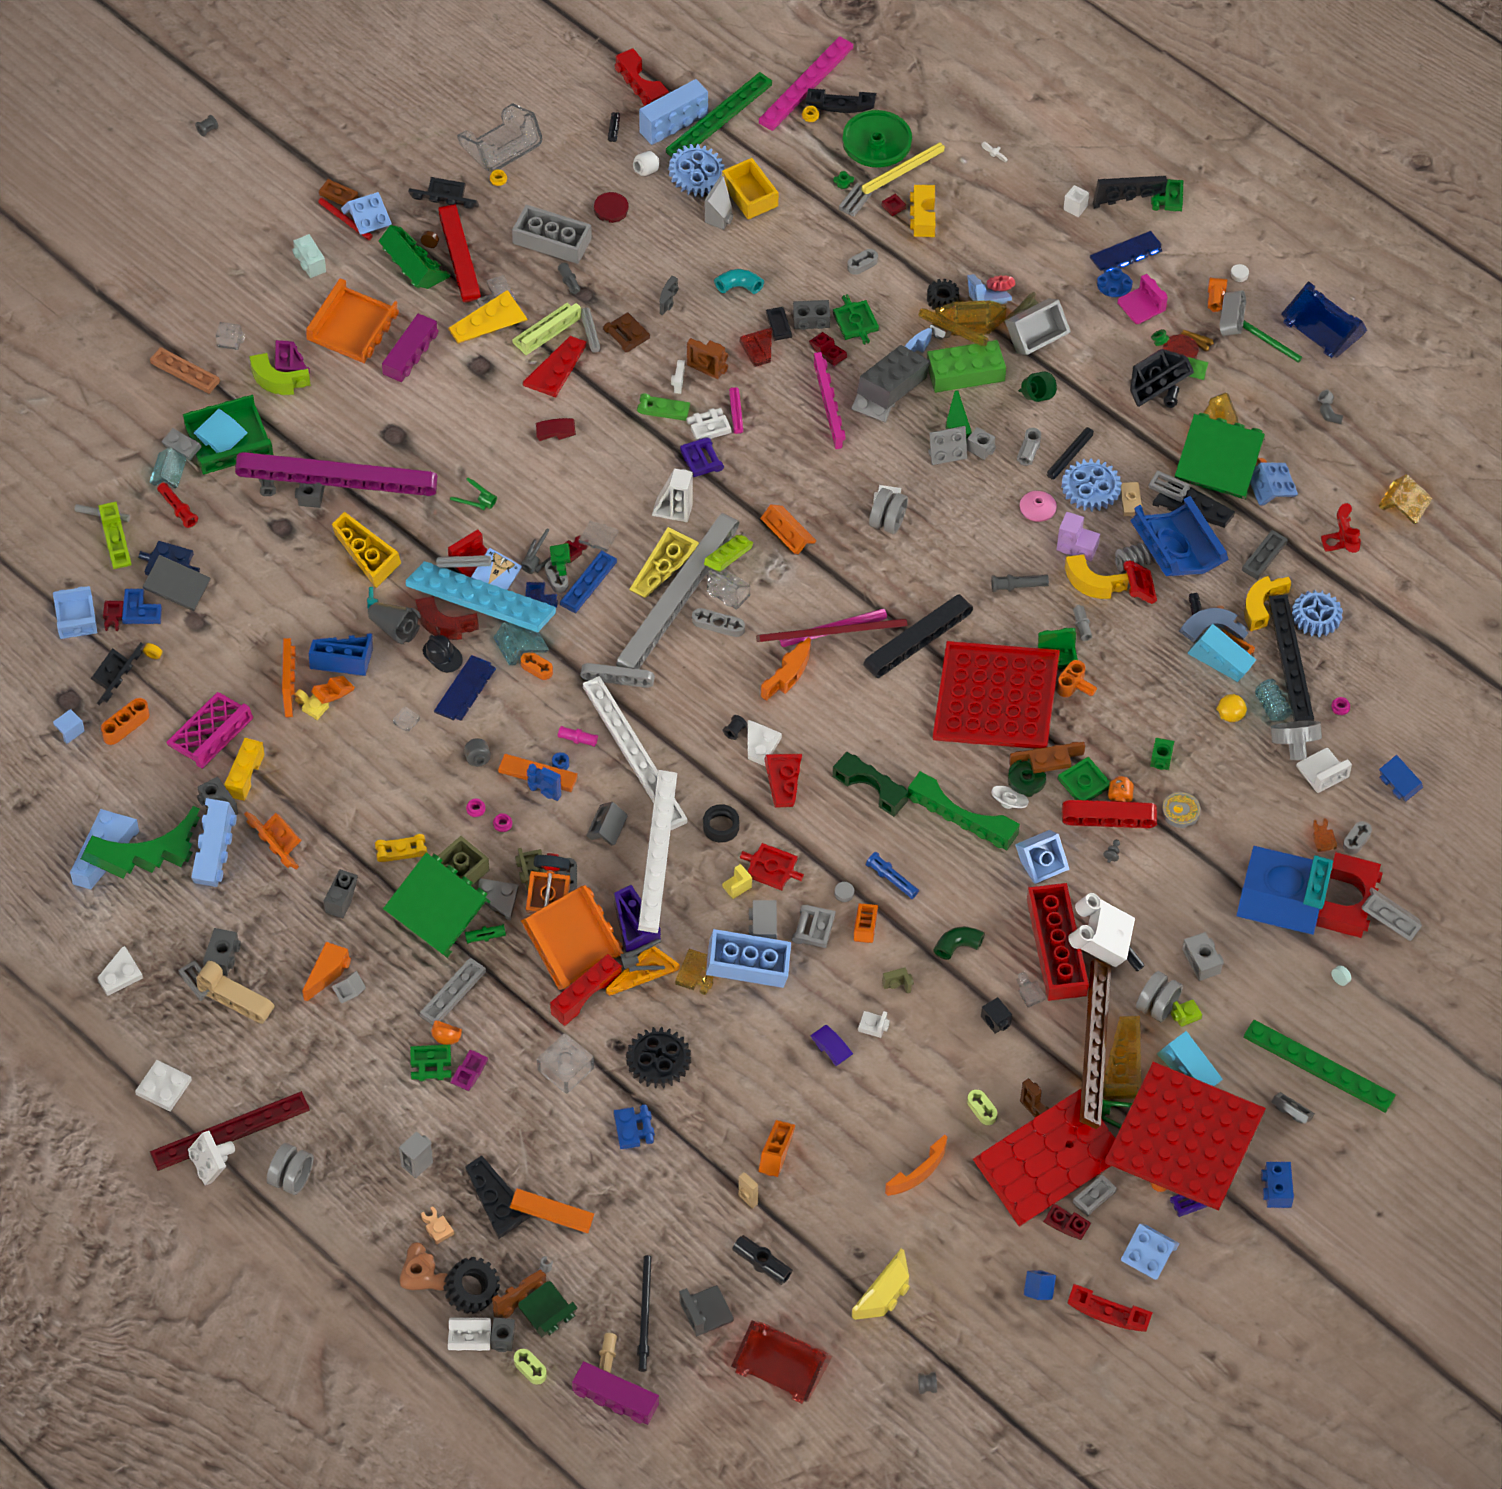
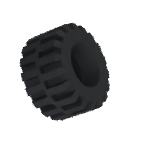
M471 1257L469 1260L464 1258L461 1262L456 1263L448 1272L444 1280L446 1284L443 1286L444 1291H447L445 1297L446 1299L450 1298L449 1304L451 1306L454 1304L457 1306V1311L464 1309L466 1314L472 1311V1314L477 1313L479 1310L482 1311L489 1306L492 1298L498 1295L497 1291L500 1289V1284L497 1283L500 1278L495 1276L497 1270L490 1268V1262L485 1264L483 1262L484 1259L479 1258L476 1260V1257ZM472 1276L476 1278L481 1285V1294L472 1295L468 1293L462 1285V1277Z

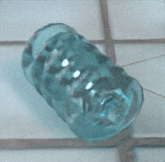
M1267 679L1257 686L1255 694L1260 703H1262L1261 705L1265 709L1270 721H1282L1292 714V710L1288 708L1289 704L1285 702L1286 699L1282 696L1278 685L1275 684L1276 681L1274 679Z

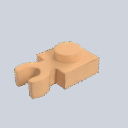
M431 1207L432 1216H426L424 1212L421 1213L422 1220L427 1223V1232L437 1245L453 1236L454 1230L444 1216L437 1218L436 1209Z

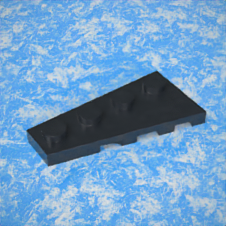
M1148 176L1098 179L1093 207L1094 209L1099 208L1101 204L1105 203L1113 205L1116 204V201L1123 199L1131 201L1136 196L1144 198L1165 193L1167 177Z

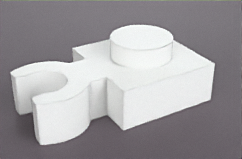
M685 360L677 361L676 373L671 377V386H674V393H682Z

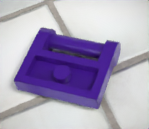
M708 437L680 446V451L690 471L693 472V478L713 471L720 472L724 469L722 461H719L712 447L713 443ZM701 448L706 449L712 463H708Z

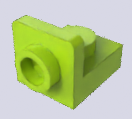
M1194 999L1180 1005L1178 1001L1173 1002L1171 1016L1175 1022H1178L1180 1027L1202 1019L1203 1015Z

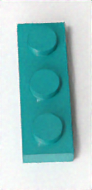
M1314 855L1303 904L1319 909L1323 908L1333 860Z

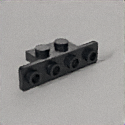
M431 177L428 191L411 188L408 190L412 198L417 200L426 198L433 203L443 201L447 205L460 204L467 209L479 207L477 200L463 198L466 184L463 182Z
M142 642L135 648L128 659L112 648L95 671L91 679L106 689L97 702L99 706L103 701L106 703L113 695L111 692L113 687L118 688L123 681L121 678L123 673L127 675L133 667L131 664L133 659L137 661L143 651L140 649L144 645Z

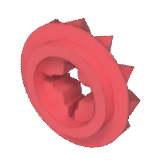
M1007 275L994 276V278H989L987 281V287L993 291H1006L1015 286L1014 278Z

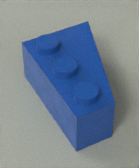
M372 633L366 634V637L355 638V635H351L348 639L337 640V637L312 640L309 650L310 669L366 676L373 651Z

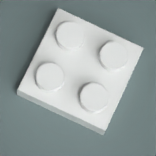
M156 1060L135 1090L137 1096L171 1112L192 1079L191 1076Z

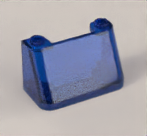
M1308 281L1281 313L1284 318L1283 323L1289 328L1293 326L1323 348V352L1329 358H1337L1368 330L1362 320L1346 313L1327 299L1322 292L1315 290V285Z

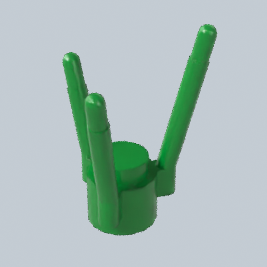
M466 478V480L481 492L478 497L480 503L450 497V500L479 507L482 510H485L486 507L491 509L497 501L496 495L490 493L470 478Z
M1103 1099L1101 1119L1120 1129L1122 1125L1106 1117V1114L1110 1115L1112 1106L1131 1107L1132 1103Z

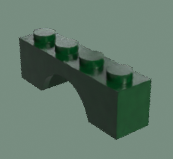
M846 751L833 766L832 777L845 786L864 783L875 788L879 794L878 807L893 817L908 802L909 791L904 786L896 784L890 777L876 771L872 765H867L856 755Z

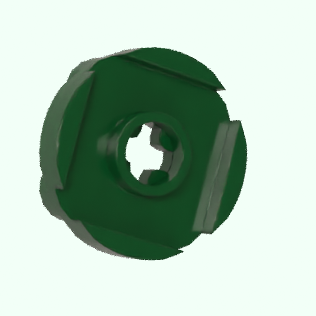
M1030 759L1028 761L1018 760L1010 766L1008 785L1017 793L1024 794L1026 797H1032L1044 788L1046 773L1033 774ZM1023 775H1031V777L1027 780L1024 779Z

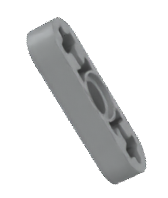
M703 608L696 609L692 613V623L696 627L733 637H740L745 632V623L740 618ZM715 620H722L724 623L717 626L713 622Z

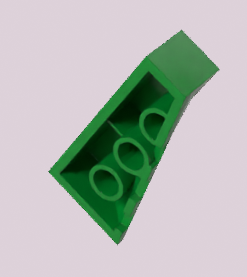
M389 225L379 239V243L383 246L382 249L390 254L392 261L401 267L402 273L412 280L411 283L415 287L429 289L451 276L447 271H441L439 269L440 264L436 260L433 261L428 258V252L417 246V242L402 227Z

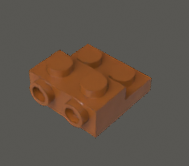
M692 338L688 340V366L717 380L722 374L726 373L728 364L725 362L729 354L725 352V347L711 340L707 345Z

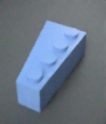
M206 798L205 805L208 806L207 815L202 817L204 833L199 834L198 848L200 852H196L191 878L196 884L218 887V882H221L223 878L222 866L228 858L226 849L227 845H230L232 841L231 828L236 824L237 815H235L229 802Z

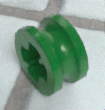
M1164 329L1153 333L1151 339L1154 341L1155 346H1160L1169 340V336L1166 335Z

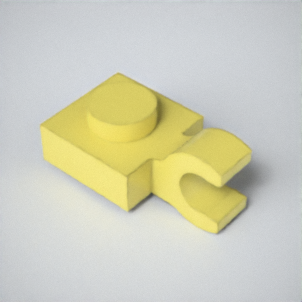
M301 689L295 693V701L303 705L302 711L316 720L329 708V703L322 704L314 694L308 697Z

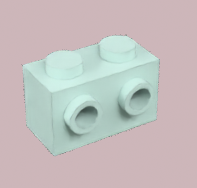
M310 234L293 240V254L296 259L298 258L302 269L307 272L308 276L313 278L325 273V258Z

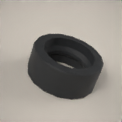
M718 804L710 807L703 816V831L706 837L712 841L723 843L737 836L740 822L739 815L734 808L725 804ZM724 816L732 820L733 825L730 829L718 831L710 826V821L715 817Z

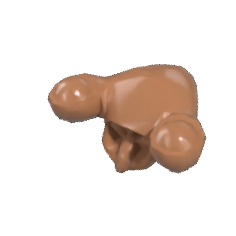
M418 1242L412 1243L407 1250V1257L401 1271L400 1286L407 1290L435 1289L443 1291V1286L446 1284L444 1280L448 1274L439 1273L435 1275L433 1255L425 1253L426 1249L423 1244Z

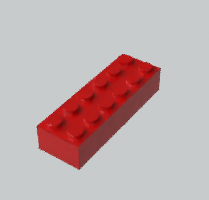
M1067 883L1028 887L1027 904L1047 1000L1086 997L1089 983L1082 951L1072 947L1069 943V935L1077 930Z

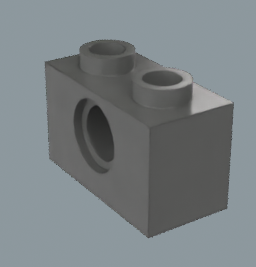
M214 928L203 959V965L205 966L207 961H213L222 968L223 975L228 976L229 970L233 969L235 964V953L239 952L241 946L237 932Z

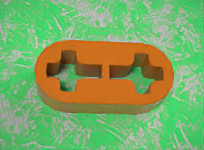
M533 652L522 654L521 667L542 680L552 677L553 666L549 661Z

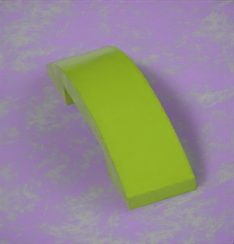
M117 502L98 505L113 569L132 566Z

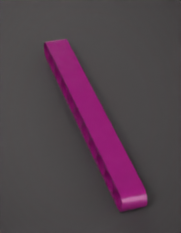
M246 452L237 454L235 474L247 478L316 484L318 482L325 486L432 496L437 492L438 476L431 471Z

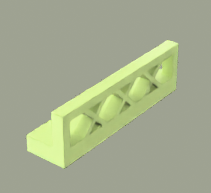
M568 303L564 304L512 339V343L525 355H528L580 320L581 307L577 303L572 306Z

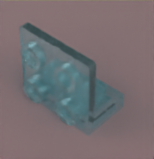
M503 622L493 637L509 666L516 665L523 653L548 651V647L539 632L509 622Z

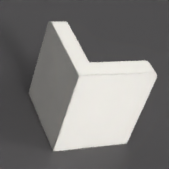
M1074 185L1065 195L1064 210L1079 217L1088 206L1089 192Z

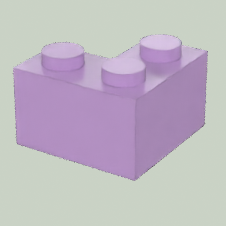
M1066 512L1059 528L1057 551L1073 556L1084 554L1086 560L1092 561L1099 545L1100 534L1083 528L1084 517Z

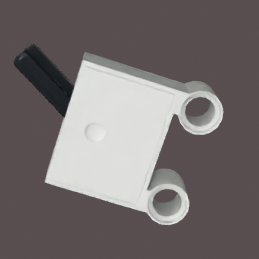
M1089 893L1076 903L1077 913L1083 917L1090 916L1088 925H1082L1069 935V943L1072 947L1082 949L1114 967H1117L1125 960H1128L1135 971H1139L1144 967V963L1130 947L1135 921L1134 917L1106 903L1094 893Z

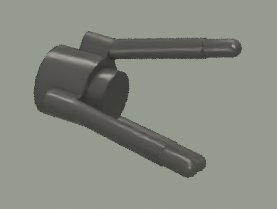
M548 528L536 546L537 540H533L521 563L522 569L529 574H533L534 571L539 573L545 564L551 560V557H549L539 565L540 559L536 556L537 551L549 532Z
M661 939L633 951L620 954L623 968H629L630 972L637 970H664L665 966H636L639 963L637 954L660 943Z

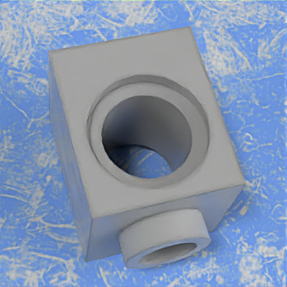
M978 427L967 438V451L983 460L988 455H992L996 449L995 437Z

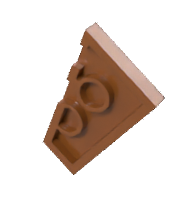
M540 1269L523 1279L516 1289L513 1287L508 1288L505 1291L506 1294L501 1298L498 1295L493 1297L494 1317L505 1319L510 1317L521 1300L546 1283V1274Z

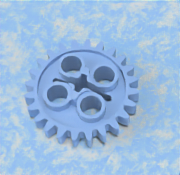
M690 144L689 149L683 146V150L678 149L677 153H673L670 159L668 170L670 171L669 176L672 177L671 182H676V188L681 186V192L687 190V195L693 192L695 197L697 193H700L703 197L704 192L709 194L719 177L722 176V170H724L725 166L721 164L722 158L717 159L718 153L712 154L713 149L707 151L706 146L702 149L699 144H697L696 148Z
M1090 458L1087 463L1083 459L1082 464L1076 461L1075 466L1070 465L1069 470H1065L1061 488H1063L1062 493L1066 494V500L1071 499L1070 504L1077 503L1076 508L1083 506L1085 511L1087 507H1090L1091 512H1093L1096 507L1100 511L1101 506L1107 509L1108 504L1113 505L1114 500H1118L1122 482H1120L1121 477L1117 476V470L1112 471V465L1106 467L1107 462L1100 464L1098 459L1096 463H1093L1092 458Z

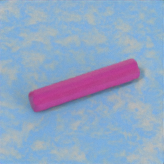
M731 387L729 394L733 432L741 434L743 433V421L739 388Z

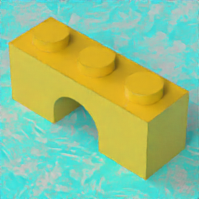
M914 185L913 192H910V202H913V205H910V216H913V219H910V229H914V237H935V212L925 211L934 210L935 185Z
M244 738L224 784L232 798L245 801L251 788L253 769H259L265 755L263 742Z

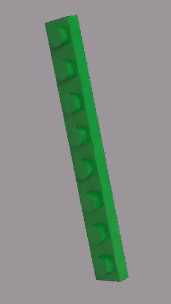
M761 72L756 74L666 148V153L672 157L673 153H677L678 149L683 150V146L689 149L690 144H692L696 148L697 144L700 145L770 88L772 80Z
M1256 1020L1252 1021L1244 1034V1038L1384 1113L1388 1111L1396 1097V1094Z

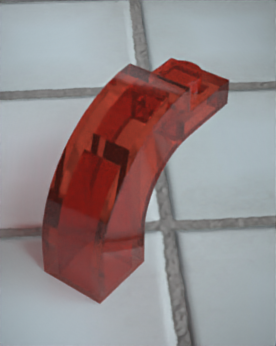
M434 596L415 599L416 610L419 611L421 620L419 619L421 625L434 636L443 635L449 640L462 639V633L479 630L477 613L450 617L442 614L437 609Z

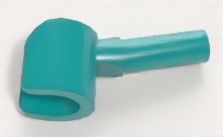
M369 587L368 609L374 603L379 602L378 599L374 598L373 587Z

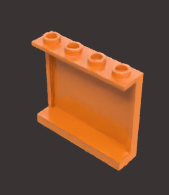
M340 278L306 328L307 340L365 363L368 358L372 357L376 345L381 343L383 334L390 329L392 320L397 318L399 314L397 301H394L391 306L347 288L346 280Z
M586 885L578 887L520 920L559 990L570 986L571 983L575 982L605 955L609 954L612 958H616L623 953L621 942L615 939L611 924L605 921L601 906L595 903L593 899L594 893Z

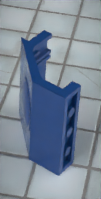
M1191 496L1184 499L1185 505L1166 514L1144 515L1142 506L1138 505L1134 508L1136 515L1130 520L1165 576L1204 574L1229 560L1227 551Z
M1253 846L1236 916L1314 935L1320 909L1303 904L1313 859Z

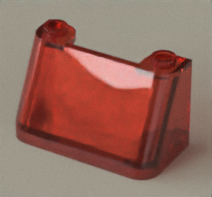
M751 1320L731 1367L736 1369L735 1373L743 1377H747L748 1374L753 1375L789 1392V1394L793 1395L792 1400L803 1404L804 1401L808 1402L833 1355L763 1322Z

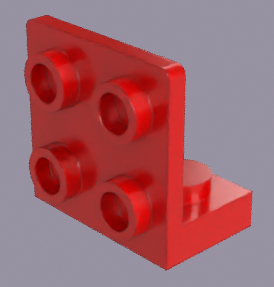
M479 529L449 546L448 557L485 556L488 549L483 545V535ZM477 567L455 568L460 574L471 577Z

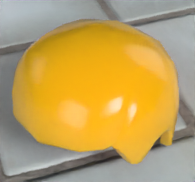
M1229 694L1220 699L1216 711L1219 712L1221 719L1228 722H1238L1244 718L1247 707L1245 701L1239 695Z

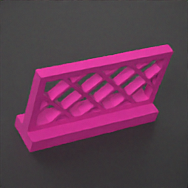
M217 692L167 741V745L192 759L198 767L203 769L253 719L250 707L244 703L240 705ZM218 700L224 702V705L214 707ZM237 709L233 714H227V710ZM224 711V716L214 717V712ZM211 713V718L201 719L204 714ZM225 721L220 727H215V722ZM212 724V728L201 730V725ZM198 726L197 731L188 732L190 727ZM212 733L208 739L202 740V735ZM199 736V741L189 742L188 737ZM185 738V743H175L178 739ZM199 746L194 753L189 751L190 747Z

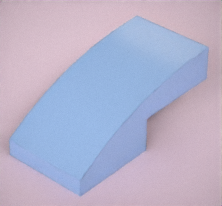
M927 328L921 331L905 347L913 352L918 350L923 353L931 341L932 329Z

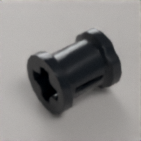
M733 715L729 725L723 728V733L731 740H736L741 729L747 726L745 719L739 715Z

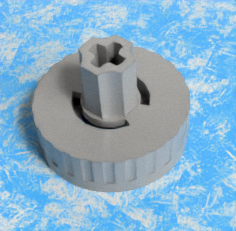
M1293 721L1272 725V743L1289 744L1290 760L1307 759L1306 742L1322 738L1321 722Z

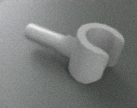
M547 1256L542 1257L538 1270L541 1269L546 1273L550 1272L553 1261L546 1265Z

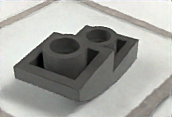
M673 275L668 279L661 292L660 314L662 316L673 307V296L677 294L679 289L678 278Z

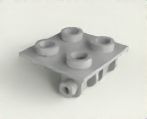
M965 426L930 432L931 449H928V453L931 456L932 465L967 459Z

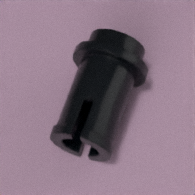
M1174 385L1168 389L1167 396L1163 400L1166 407L1173 408L1177 405V397L1180 391L1178 386Z

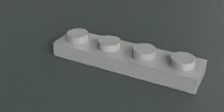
M469 958L420 1012V1017L432 1025L435 1020L441 1022L486 973V968L472 958Z

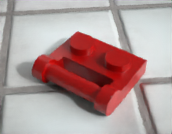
M1134 561L1124 562V570L1127 571L1130 584V596L1139 597L1150 604L1155 603L1157 596L1151 570Z

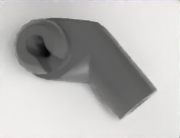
M1329 403L1321 405L1320 412L1326 421L1342 424L1343 415L1335 414Z

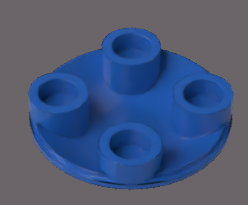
M1113 268L1097 278L1099 291L1109 297L1124 296L1132 289V279L1123 273L1120 268Z

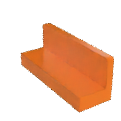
M770 504L760 518L794 554H799L807 543L815 544L816 539L781 505Z

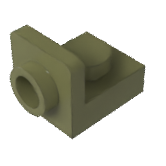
M906 967L883 973L882 977L884 989H895L900 985H904L906 993H911L914 981L912 975L908 974Z

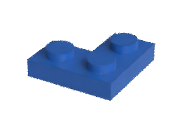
M125 589L123 624H161V604H144V589Z

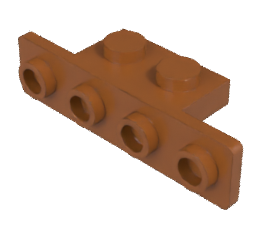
M1072 742L1070 744L1053 745L1041 749L1016 751L1010 754L1009 765L1011 766L1014 762L1021 759L1022 761L1030 759L1033 774L1070 768L1072 764L1070 757L1084 755L1086 745L1085 742Z

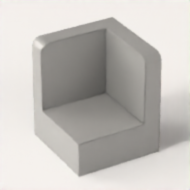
M355 971L338 980L332 988L342 1004L358 996L366 989V986L358 972Z

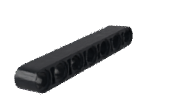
M962 595L954 596L865 659L863 666L874 677H882L967 618L972 613L973 606Z

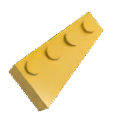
M345 511L332 523L335 536L375 588L401 564L399 553Z

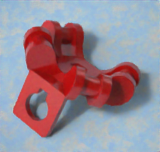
M1348 503L1342 504L1337 511L1339 532L1321 536L1325 552L1344 548L1351 553H1356L1360 550L1361 539L1358 538L1360 530L1350 527L1351 517L1349 515L1352 512V506ZM1330 538L1340 541L1334 546H1329L1326 543Z

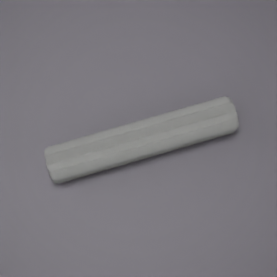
M588 307L582 308L581 317L590 350L593 353L599 352L600 344L591 311Z
M490 556L437 558V567L491 566Z

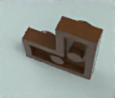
M1028 1078L1022 1082L1020 1102L1035 1118L1050 1108L1045 1107L1040 1102L1042 1094L1040 1086Z

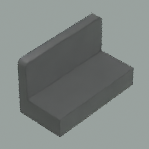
M614 802L601 804L586 836L591 840L602 838L609 845L613 846L617 842L628 815Z

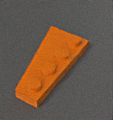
M283 638L282 692L285 717H293V695H295V684H293L295 682V671L293 670L296 669V664L293 657H296V648L292 646L291 638Z

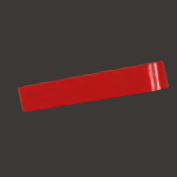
M452 204L438 207L442 229L462 301L466 303L481 300L479 285L457 206Z

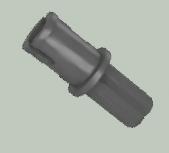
M561 263L558 266V271L563 277V283L568 286L571 293L577 294V292H580V287L576 281V275L572 273L568 263Z

